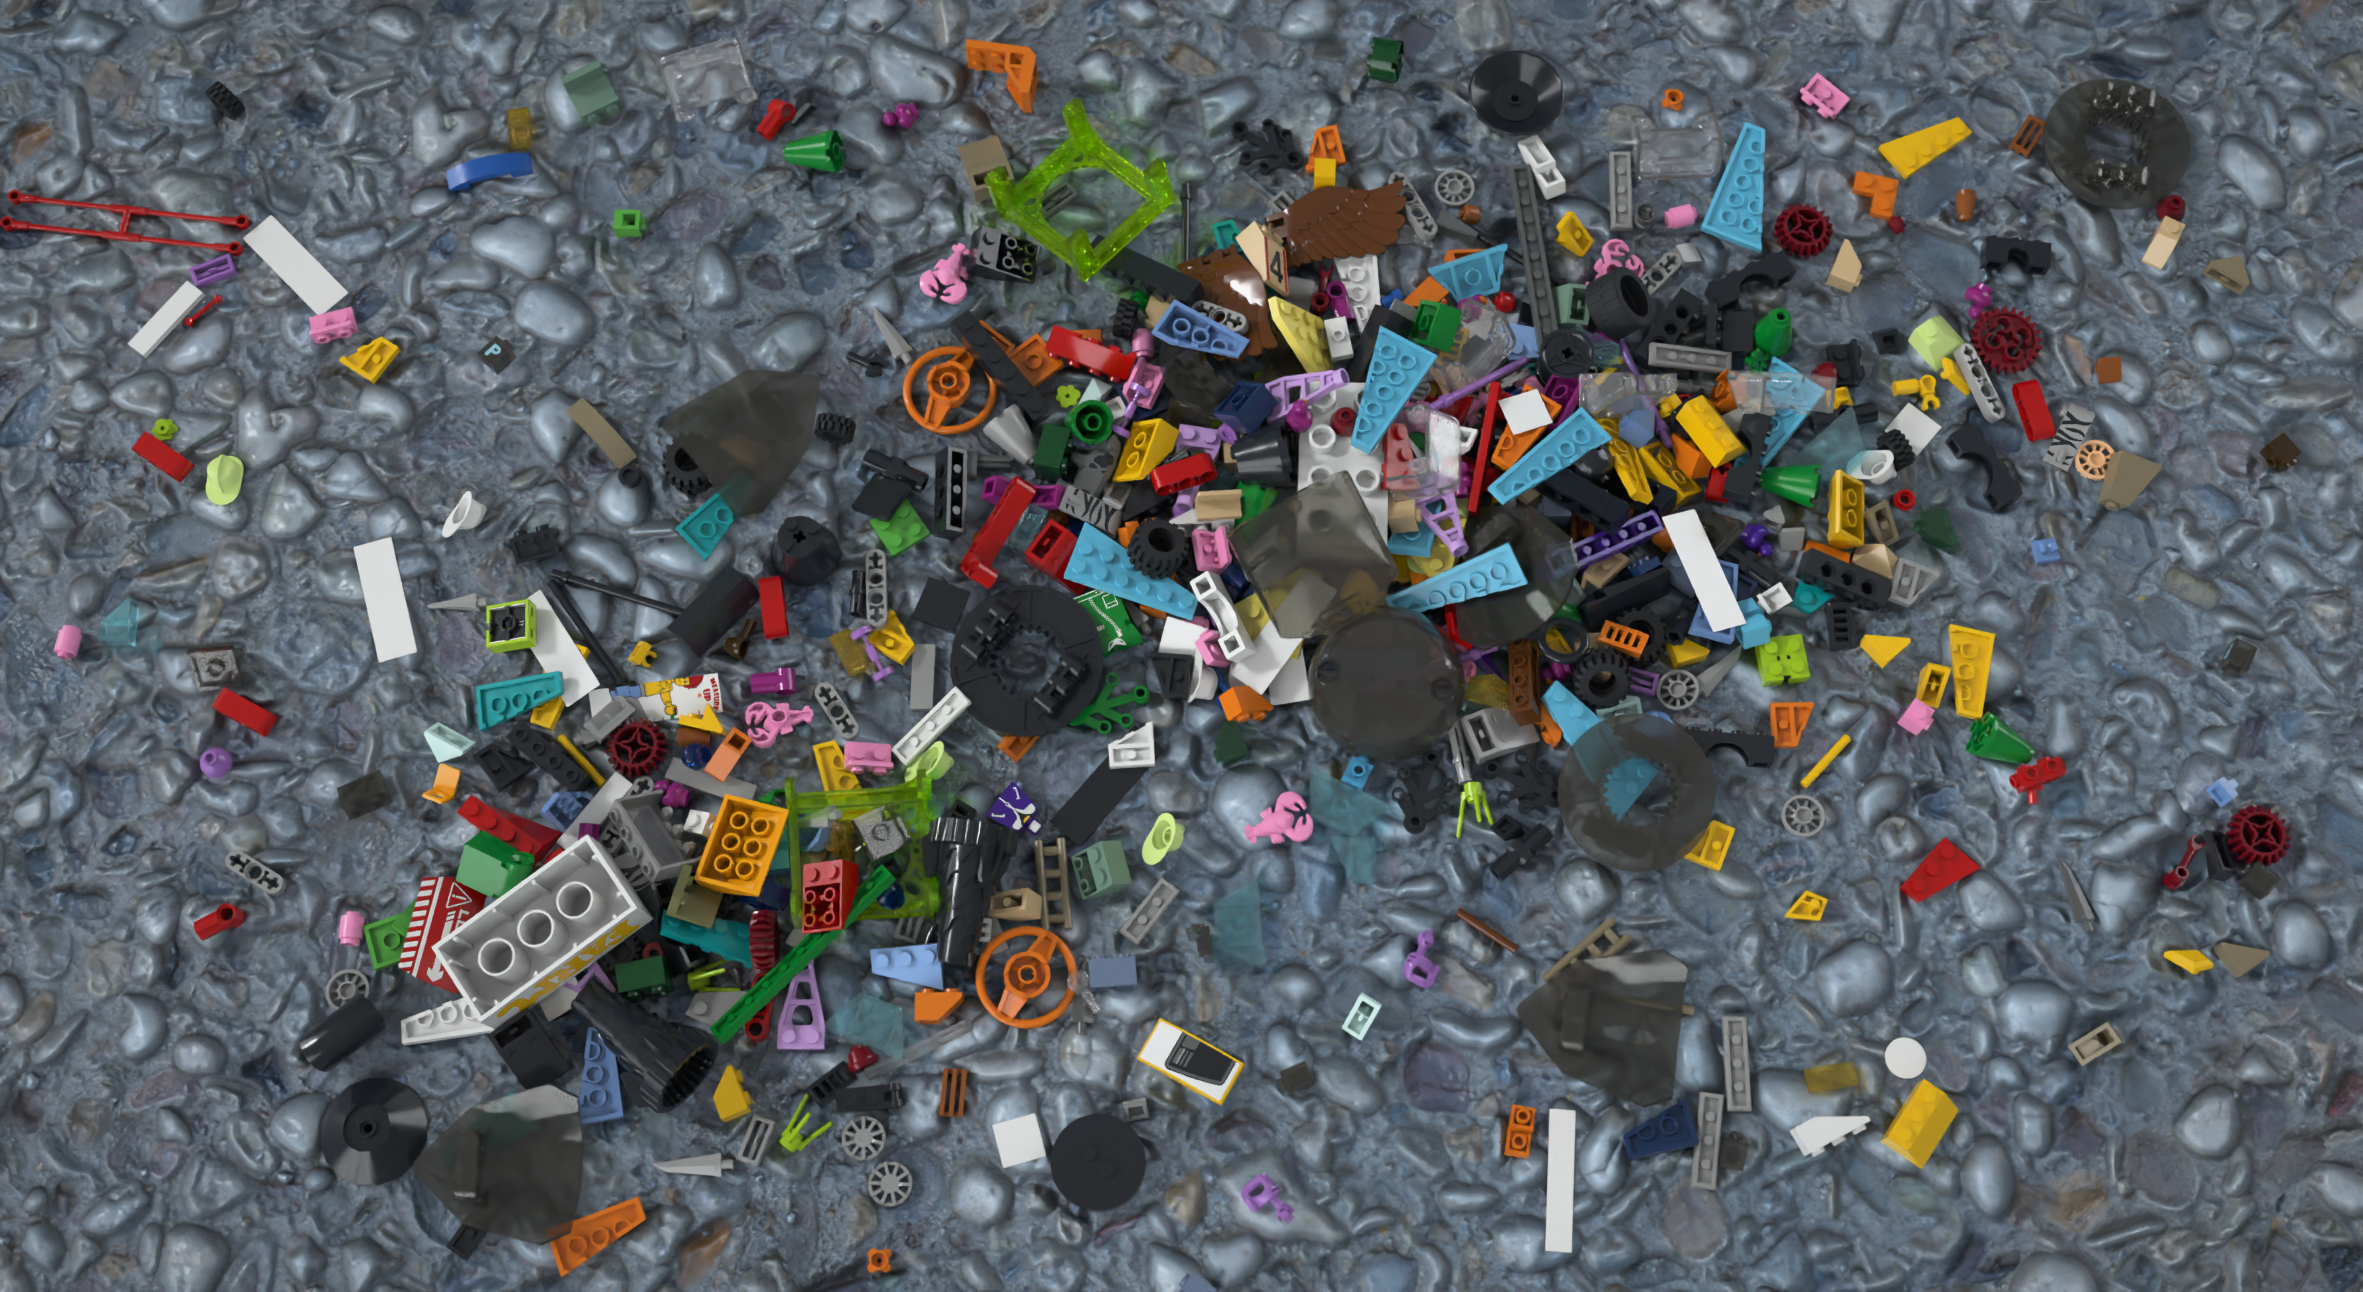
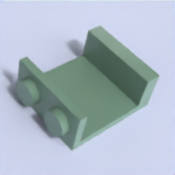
M599 60L560 78L585 127L595 125L600 120L614 116L624 109L619 97L615 94Z

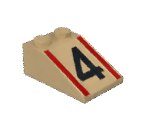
M1254 221L1236 237V240L1259 273L1262 281L1286 298L1289 292L1286 251L1282 246L1283 240L1276 232L1272 234L1265 224L1261 226Z

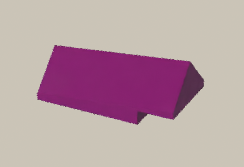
M1551 375L1542 394L1561 405L1562 408L1552 421L1553 423H1550L1532 445L1533 448L1573 414L1589 377L1587 375L1573 379Z

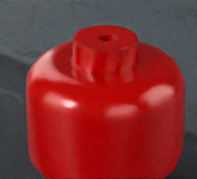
M1501 291L1497 296H1494L1493 304H1495L1498 312L1511 313L1515 308L1516 299L1513 294Z

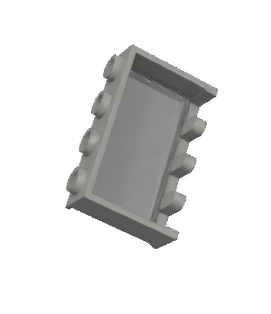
M662 789L615 799L608 812L611 822L614 823L622 840L627 844L632 856L640 865L643 874L648 878L651 885L657 881L679 876L684 864L693 866L691 873H696L702 856L695 859L691 858V854L695 849L693 841L682 844L680 837L684 831L683 825L676 824L673 827L670 825L669 820L673 814L672 807L668 806L662 808V810L660 809L658 803L664 793Z

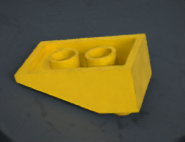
M1161 418L1133 422L1130 430L1131 435L1126 441L1112 481L1115 483L1142 480L1173 450L1179 430Z

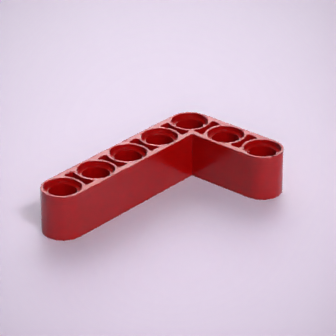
M1019 476L1014 477L960 564V569L970 579L987 589L993 585L998 576V571L991 565L1036 492L1035 486Z

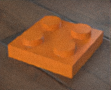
M1038 333L1007 355L1035 389L1064 367L1061 359L1058 361L1047 356L1048 353L1044 351L1047 343Z

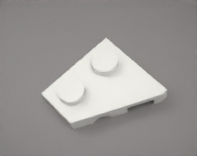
M1152 722L1146 723L1144 727L1135 732L1132 731L1121 740H1116L1108 745L1110 769L1155 766Z

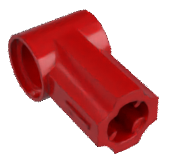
M773 99L768 105L767 115L756 129L757 132L768 141H772L783 124L794 118L795 107L786 101Z
M224 903L215 912L195 921L193 927L199 938L205 941L230 927L236 928L242 925L245 920V913L239 907ZM233 911L232 918L228 920V914Z

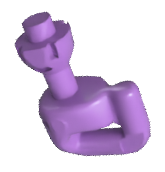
M1430 930L1419 933L1417 951L1409 953L1402 971L1403 976L1407 980L1423 988L1431 987L1435 983L1440 971L1438 965L1433 964L1431 960L1424 957L1427 949L1431 948L1436 941L1433 937L1434 933ZM1413 970H1419L1426 974L1427 978L1425 979L1413 973Z
M1268 1174L1256 1175L1241 1189V1197L1253 1213L1270 1201L1276 1208V1215L1280 1222L1285 1220L1288 1224L1294 1219L1291 1213L1295 1210L1290 1205L1284 1204L1278 1197L1281 1190ZM1263 1183L1264 1191L1252 1196L1250 1193Z

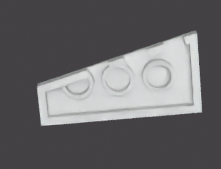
M1366 254L1364 258L1349 256V259L1334 257L1333 260L1341 282L1346 286V294L1356 316L1355 322L1361 336L1375 304L1381 306L1377 256Z
M464 997L453 1002L442 1004L443 1006L436 1009H429L401 1020L403 1045L486 1034L496 1030L478 1021Z

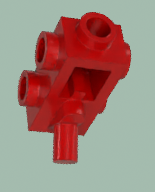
M2046 756L2037 760L2036 765L2029 766V764H2025L2016 768L2017 772L2009 776V782L2017 790L2018 794L2028 792V805L2038 804L2037 792L2044 789V784L2058 780L2067 773L2065 762L2061 757L2050 758Z

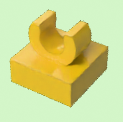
M1847 386L1828 390L1825 396L1829 410L1837 409L1843 404L1853 406Z
M1675 392L1668 394L1660 405L1662 410L1658 412L1662 420L1668 417L1671 421L1672 411L1682 404Z
M641 641L638 642L627 661L633 665L641 664L645 668H650L651 665L646 662L645 658L648 655L656 658L657 654L649 651L652 647L650 644Z

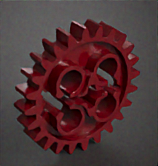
M2006 306L2002 308L2001 312L1998 307H1995L1992 312L1987 310L1973 325L1975 329L1970 332V335L1974 337L1971 338L1969 343L1976 344L1973 347L1978 351L1979 358L1983 359L1982 364H1989L1988 371L1994 367L1997 374L2004 370L2005 375H2008L2012 370L2016 375L2020 370L2024 372L2028 366L2031 367L2034 360L2039 357L2038 353L2042 347L2038 344L2043 339L2037 336L2041 330H2034L2037 322L2030 324L2031 316L2024 318L2023 310L2017 314L2015 307L2010 312H2008ZM1997 324H2001L2005 330H1998L1991 341L1995 345V347H1992L1988 344V340L1993 335L1992 332L1998 326ZM2019 334L2024 338V342L2019 346L2020 349L2013 358L2007 352L2012 353L2018 346L2017 344L2021 340L2017 336Z

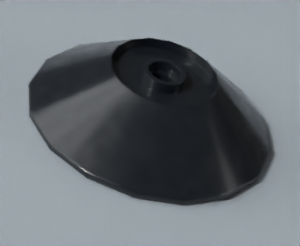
M1522 50L1502 51L1486 58L1474 70L1468 86L1470 106L1477 118L1493 131L1509 136L1532 135L1546 129L1559 116L1565 100L1563 81L1556 69L1539 55Z
M367 1078L349 1085L332 1100L322 1119L320 1144L325 1160L339 1177L357 1185H382L401 1177L417 1162L427 1141L428 1118L422 1100L409 1086L391 1078ZM372 1125V1131L367 1133V1126Z

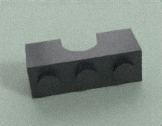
M1986 236L1980 249V269L2002 271L2008 257H2016L2023 264V273L2045 276L2051 267V243L2042 240H2023L2018 237Z

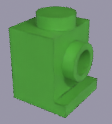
M615 210L613 230L618 239H622V237H642L643 231H647V219L643 217L641 210Z

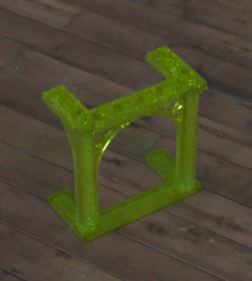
M1075 97L1061 110L1070 135L1064 143H1061L1053 153L1047 156L1026 177L1015 184L1013 188L1005 169L1000 165L989 172L984 181L998 217L1004 222L1007 219L1014 222L1076 271L1078 279L1085 283L1175 202L1176 199L1164 160L1157 157L1142 172L1103 141L1090 125L1082 100ZM1083 153V160L1075 162L1074 159ZM1080 168L1105 170L1147 200L1094 249H1092L1087 232L1083 228H1078L1066 239L1048 225L1041 211L1042 199L1048 187L1063 174ZM1030 198L1036 199L1035 203L1024 205Z
M918 769L916 777L908 782L881 788L797 793L794 777L785 778L786 804L788 810H790L788 817L792 884L790 905L794 929H802L803 912L799 814L814 813L829 805H835L836 810L841 811L874 810L886 814L901 826L910 845V862L903 879L891 891L874 900L873 904L867 907L855 921L925 916V921L928 918L934 920V913H937L939 904L937 878L925 877L926 870L923 864L921 846L922 837L929 833V823L933 821L932 809H928L927 801L932 800L931 776H926V769ZM897 805H901L896 813L890 810L891 806L897 808ZM907 808H914L916 811L914 818L910 821H903L901 819L903 811ZM919 820V823H917L915 826V831H918L916 833H911L910 826L914 825ZM918 848L920 851L915 854L913 849ZM917 868L920 870L917 871V873L923 881L912 875V871ZM908 881L917 883L920 887V893L917 895L910 894L906 890L905 884ZM901 891L903 896L907 899H902V896L899 898H895V895L897 892Z

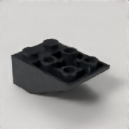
M981 225L971 237L966 273L984 279L1034 284L1040 244Z
M526 1008L487 1035L499 1055L530 1097L571 1070L535 1013L529 1008Z

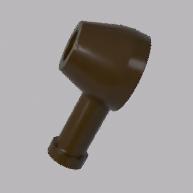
M747 619L740 637L728 638L725 641V652L736 659H744L749 648L748 639L757 623L752 619Z

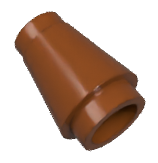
M1960 189L1955 196L1958 221L1960 222L1972 221L1977 199L1975 191L1972 189Z
M687 726L678 728L677 746H683V748L710 746L711 732Z

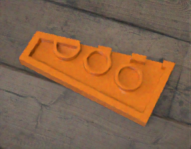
M1525 383L1522 393L1534 390V388ZM1539 392L1553 421L1560 413L1562 406ZM1507 422V426L1497 444L1491 461L1507 471L1527 453L1550 424L1513 435Z
M639 1196L546 1231L561 1277L647 1219Z

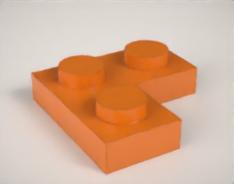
M1857 171L1852 193L1872 197L1870 217L1890 220V216L1893 214L1899 180Z

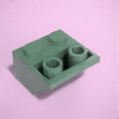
M1569 283L1551 288L1558 329L1568 328L1586 333L1589 310L1586 305L1585 293L1588 285Z
M1121 840L1100 841L1071 857L1082 900L1118 892L1132 884Z

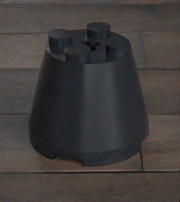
M1286 420L1275 421L1254 431L1252 434H1247L1234 440V444L1230 447L1232 460L1236 459L1237 463L1234 469L1236 482L1241 481L1242 484L1263 486H1297V475L1293 476L1294 471H1296L1292 441L1290 433L1284 431L1285 427H1287Z
M807 516L788 517L779 528L773 547V560L778 572L788 582L798 586H814L835 572L840 561V547L833 532L823 524Z

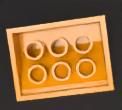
M725 794L694 880L699 886L720 893L760 897L790 810Z

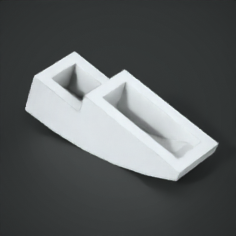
M1534 135L1519 141L1518 147L1526 164H1530L1532 177L1545 199L1548 200L1566 193L1565 179L1557 170L1555 159L1540 138Z

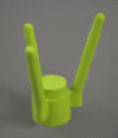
M1469 782L1464 784V791L1460 792L1461 802L1457 824V838L1461 837L1466 800H1468V804L1475 805L1478 822L1482 821L1480 803L1482 801L1489 824H1494L1486 800V793L1482 790V783Z
M723 958L688 973V983L691 991L698 990L699 993L741 991V989L707 987V985H710L711 976L726 972V968L708 972V970L729 962Z
M808 1093L805 1094L790 1123L781 1134L783 1137L779 1140L792 1153L796 1149L802 1151L808 1143L833 1125V1122L830 1121L801 1141L804 1136L799 1131L807 1122L811 1113L807 1112L795 1129L793 1126L810 1096Z

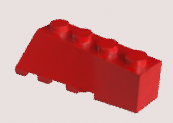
M1057 325L1053 326L1044 350L1048 353V357L1058 361L1060 358L1068 360V365L1080 369V366L1089 368L1088 372L1096 376H1100L1102 373L1109 376L1108 380L1117 384H1121V381H1127L1137 355L1136 353L1129 352V355L1123 354L1124 351L1119 347L1113 345L1105 347L1102 346L1103 343L1099 340L1089 337L1084 339L1082 338L1083 335Z
M472 794L457 811L464 820L479 831H486L516 848L517 852L532 854L534 856L533 870H535V865L545 858L563 835L560 831L481 802Z

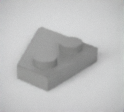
M1904 558L1898 559L1887 600L1908 608L1941 575V572Z
M747 992L696 993L685 1015L711 1027Z

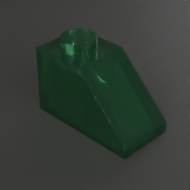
M1946 507L1919 513L1914 520V529L1920 535L1921 540L1949 555L1955 554L1960 548V544Z
M1227 717L1216 738L1215 750L1212 751L1216 763L1221 762L1223 768L1245 761L1249 757V752L1236 721H1228Z

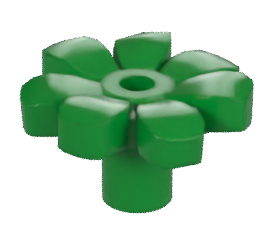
M1757 348L1756 351L1752 352L1751 357L1747 356L1745 358V365L1752 367V375L1760 376L1763 373V369H1767V362L1765 361L1768 360V353H1765L1762 348Z

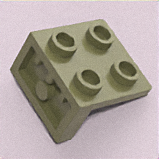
M684 864L666 915L712 928L723 893L693 884L694 877L690 876L693 866Z

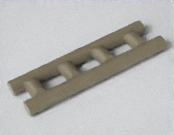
M1057 838V846L1043 847L1042 840L1033 841L1038 895L1042 896L1040 925L1041 928L1050 931V924L1064 922L1065 930L1073 929L1065 838ZM1058 855L1059 868L1045 870L1044 856ZM1060 877L1061 891L1047 892L1046 879ZM1062 900L1063 913L1049 915L1048 901Z
M1611 917L1607 918L1541 976L1545 983H1549L1553 979L1562 989L1557 994L1560 1000L1564 1001L1631 942L1628 935L1625 934L1619 938L1613 932L1611 927L1616 923ZM1603 934L1613 944L1604 953L1594 944ZM1586 949L1596 959L1587 968L1577 959ZM1569 964L1579 974L1570 983L1560 974Z

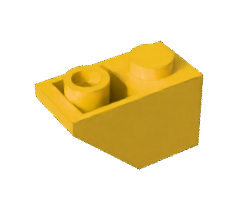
M732 1065L726 1067L713 1096L720 1119L724 1123L751 1112L749 1105L753 1104L749 1092H744L741 1083L744 1082V1078L740 1069L736 1070Z

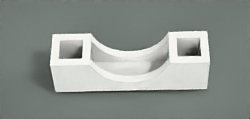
M1207 570L1190 581L1198 601L1206 607L1217 624L1220 634L1218 642L1227 660L1239 663L1257 652L1220 575Z

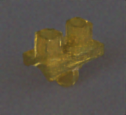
M850 819L844 821L835 820L832 827H830L831 840L825 842V849L832 851L833 857L836 860L844 859L855 862V855L861 851L858 840L852 839V834L858 830L857 822Z

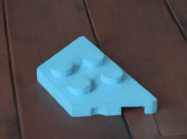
M1503 243L1429 268L1428 272L1440 285L1449 291L1448 294L1457 304L1462 299L1472 297L1475 294H1480L1484 297L1499 292L1501 285L1500 276L1504 269L1503 259L1504 253L1507 251V244Z

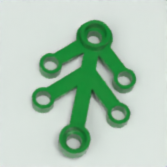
M1113 672L1109 673L1105 678L1106 684L1095 704L1087 706L1080 716L1076 717L1069 724L1072 726L1085 724L1098 730L1101 735L1106 736L1111 732V724L1106 720L1099 722L1090 717V715L1098 713L1119 723L1122 728L1128 729L1133 725L1132 716L1130 714L1122 715L1112 710V708L1131 702L1137 705H1144L1150 699V692L1147 687L1139 685L1131 693L1108 700L1114 687L1119 684V676ZM1115 677L1117 680L1115 683H1110L1108 679ZM1144 691L1145 695L1143 697L1137 696V692ZM1124 718L1130 719V723L1123 724L1122 720ZM1102 725L1109 727L1107 731H1102L1100 728Z

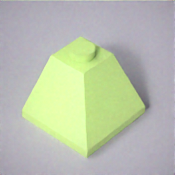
M1942 316L1928 319L1917 327L1908 339V342L1936 373L1943 368L1942 359L1946 357L1954 360L1955 349L1966 343Z

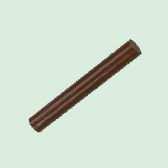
M1459 908L1455 916L1513 954L1519 947L1463 909Z

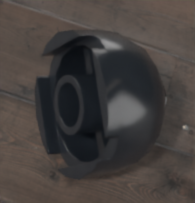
M1601 444L1600 447L1602 449L1598 451L1593 448L1574 462L1576 467L1574 469L1570 467L1569 469L1577 475L1588 479L1591 483L1598 484L1599 487L1610 480L1609 475L1614 468V459L1605 444Z

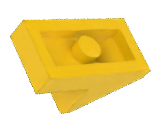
M1567 211L1556 226L1560 234L1555 241L1579 257H1583L1594 243V240L1575 213Z
M706 703L702 720L700 715L688 713L687 716L680 715L678 724L682 727L687 726L724 737L727 735V731L709 703Z

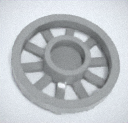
M1457 169L1447 170L1440 174L1436 179L1434 188L1435 195L1440 203L1451 208L1467 204L1472 199L1475 189L1472 178L1464 171ZM1454 174V179L1451 180L1447 176ZM1457 175H1461L1464 178L1460 181L1457 179ZM1442 178H1445L1447 184L1440 182ZM1466 180H1467V181L1469 182V184H1470V185L1463 186V183H1464ZM1438 185L1446 189L1438 191ZM1471 189V192L1469 194L1464 192L1463 190ZM1447 193V195L1444 198L1440 195ZM1462 194L1463 196H1466L1467 198H1466L1465 200H1463L1460 195ZM1450 196L1452 197L1451 202L1447 201ZM1455 197H1457L1460 202H1455Z
M1526 367L1515 371L1501 379L1502 391L1508 386L1511 387L1514 382H1519L1529 376L1531 373L1529 368Z
M1677 669L1669 671L1661 677L1657 684L1656 692L1660 703L1665 708L1672 711H1683L1691 708L1697 701L1700 687L1693 674L1686 670ZM1677 674V680L1673 681L1670 676ZM1681 674L1688 676L1684 682L1681 681ZM1666 679L1670 682L1669 686L1663 685ZM1690 679L1694 681L1693 685L1686 686ZM1661 688L1669 692L1661 695ZM1696 688L1695 694L1688 692V690ZM1686 695L1693 697L1690 702L1686 699ZM1671 696L1667 703L1664 702L1663 698ZM1674 699H1676V706H1671ZM1681 699L1686 703L1683 706H1680Z
M1808 795L1791 797L1781 810L1780 817L1785 829L1796 837H1811L1823 827L1825 821L1822 805L1815 798ZM1799 799L1805 800L1804 806H1800ZM1794 801L1797 809H1794L1789 804ZM1809 801L1815 804L1811 809L1807 807ZM1786 808L1794 814H1785ZM1818 809L1820 815H1813V811ZM1786 818H1793L1794 821L1788 824ZM1820 819V823L1816 825L1811 820ZM1797 823L1798 826H1797V829H1796V831H1795L1794 829L1791 828V826H1793L1794 824ZM1807 824H1810L1815 830L1810 832ZM1801 826H1804L1806 833H1800Z
M345 969L337 972L331 977L326 987V999L335 1010L358 994H364V997L369 999L371 994V987L367 977L354 969ZM350 973L355 974L352 982L349 981ZM342 975L345 976L344 982L338 980ZM360 976L364 981L356 985L355 983ZM334 982L339 985L338 989H331ZM366 986V991L358 990V988ZM331 993H338L339 996L331 999ZM342 998L340 1007L336 1006L334 1003Z
M856 1117L847 1123L842 1132V1146L845 1152L855 1160H872L885 1147V1129L873 1117ZM862 1120V1129H859L855 1123ZM865 1120L872 1121L868 1129H865ZM877 1124L880 1130L872 1133V1128ZM853 1126L856 1133L848 1132V1129ZM882 1133V1141L874 1139V1136ZM846 1135L854 1137V1140L846 1142ZM856 1143L855 1148L850 1152L847 1146ZM873 1143L880 1145L877 1151L871 1146ZM859 1147L862 1148V1157L854 1155ZM866 1148H869L873 1154L866 1156Z
M886 1161L876 1166L868 1179V1190L871 1197L878 1204L885 1207H895L902 1204L908 1199L913 1189V1179L909 1170L901 1163ZM890 1165L895 1166L892 1174L889 1173L888 1169ZM884 1167L886 1175L883 1176L878 1170ZM900 1167L904 1170V1173L897 1177L896 1173ZM875 1174H876V1175L879 1176L882 1180H881V1181H873V1178H874V1176H875ZM907 1175L909 1183L900 1182V1179ZM872 1185H881V1188L873 1192ZM900 1186H908L906 1194L900 1190ZM884 1191L882 1200H879L875 1195ZM896 1192H898L901 1196H903V1197H902L900 1200H898V1201H896L895 1194H894V1193H896ZM888 1194H891L893 1203L885 1202Z

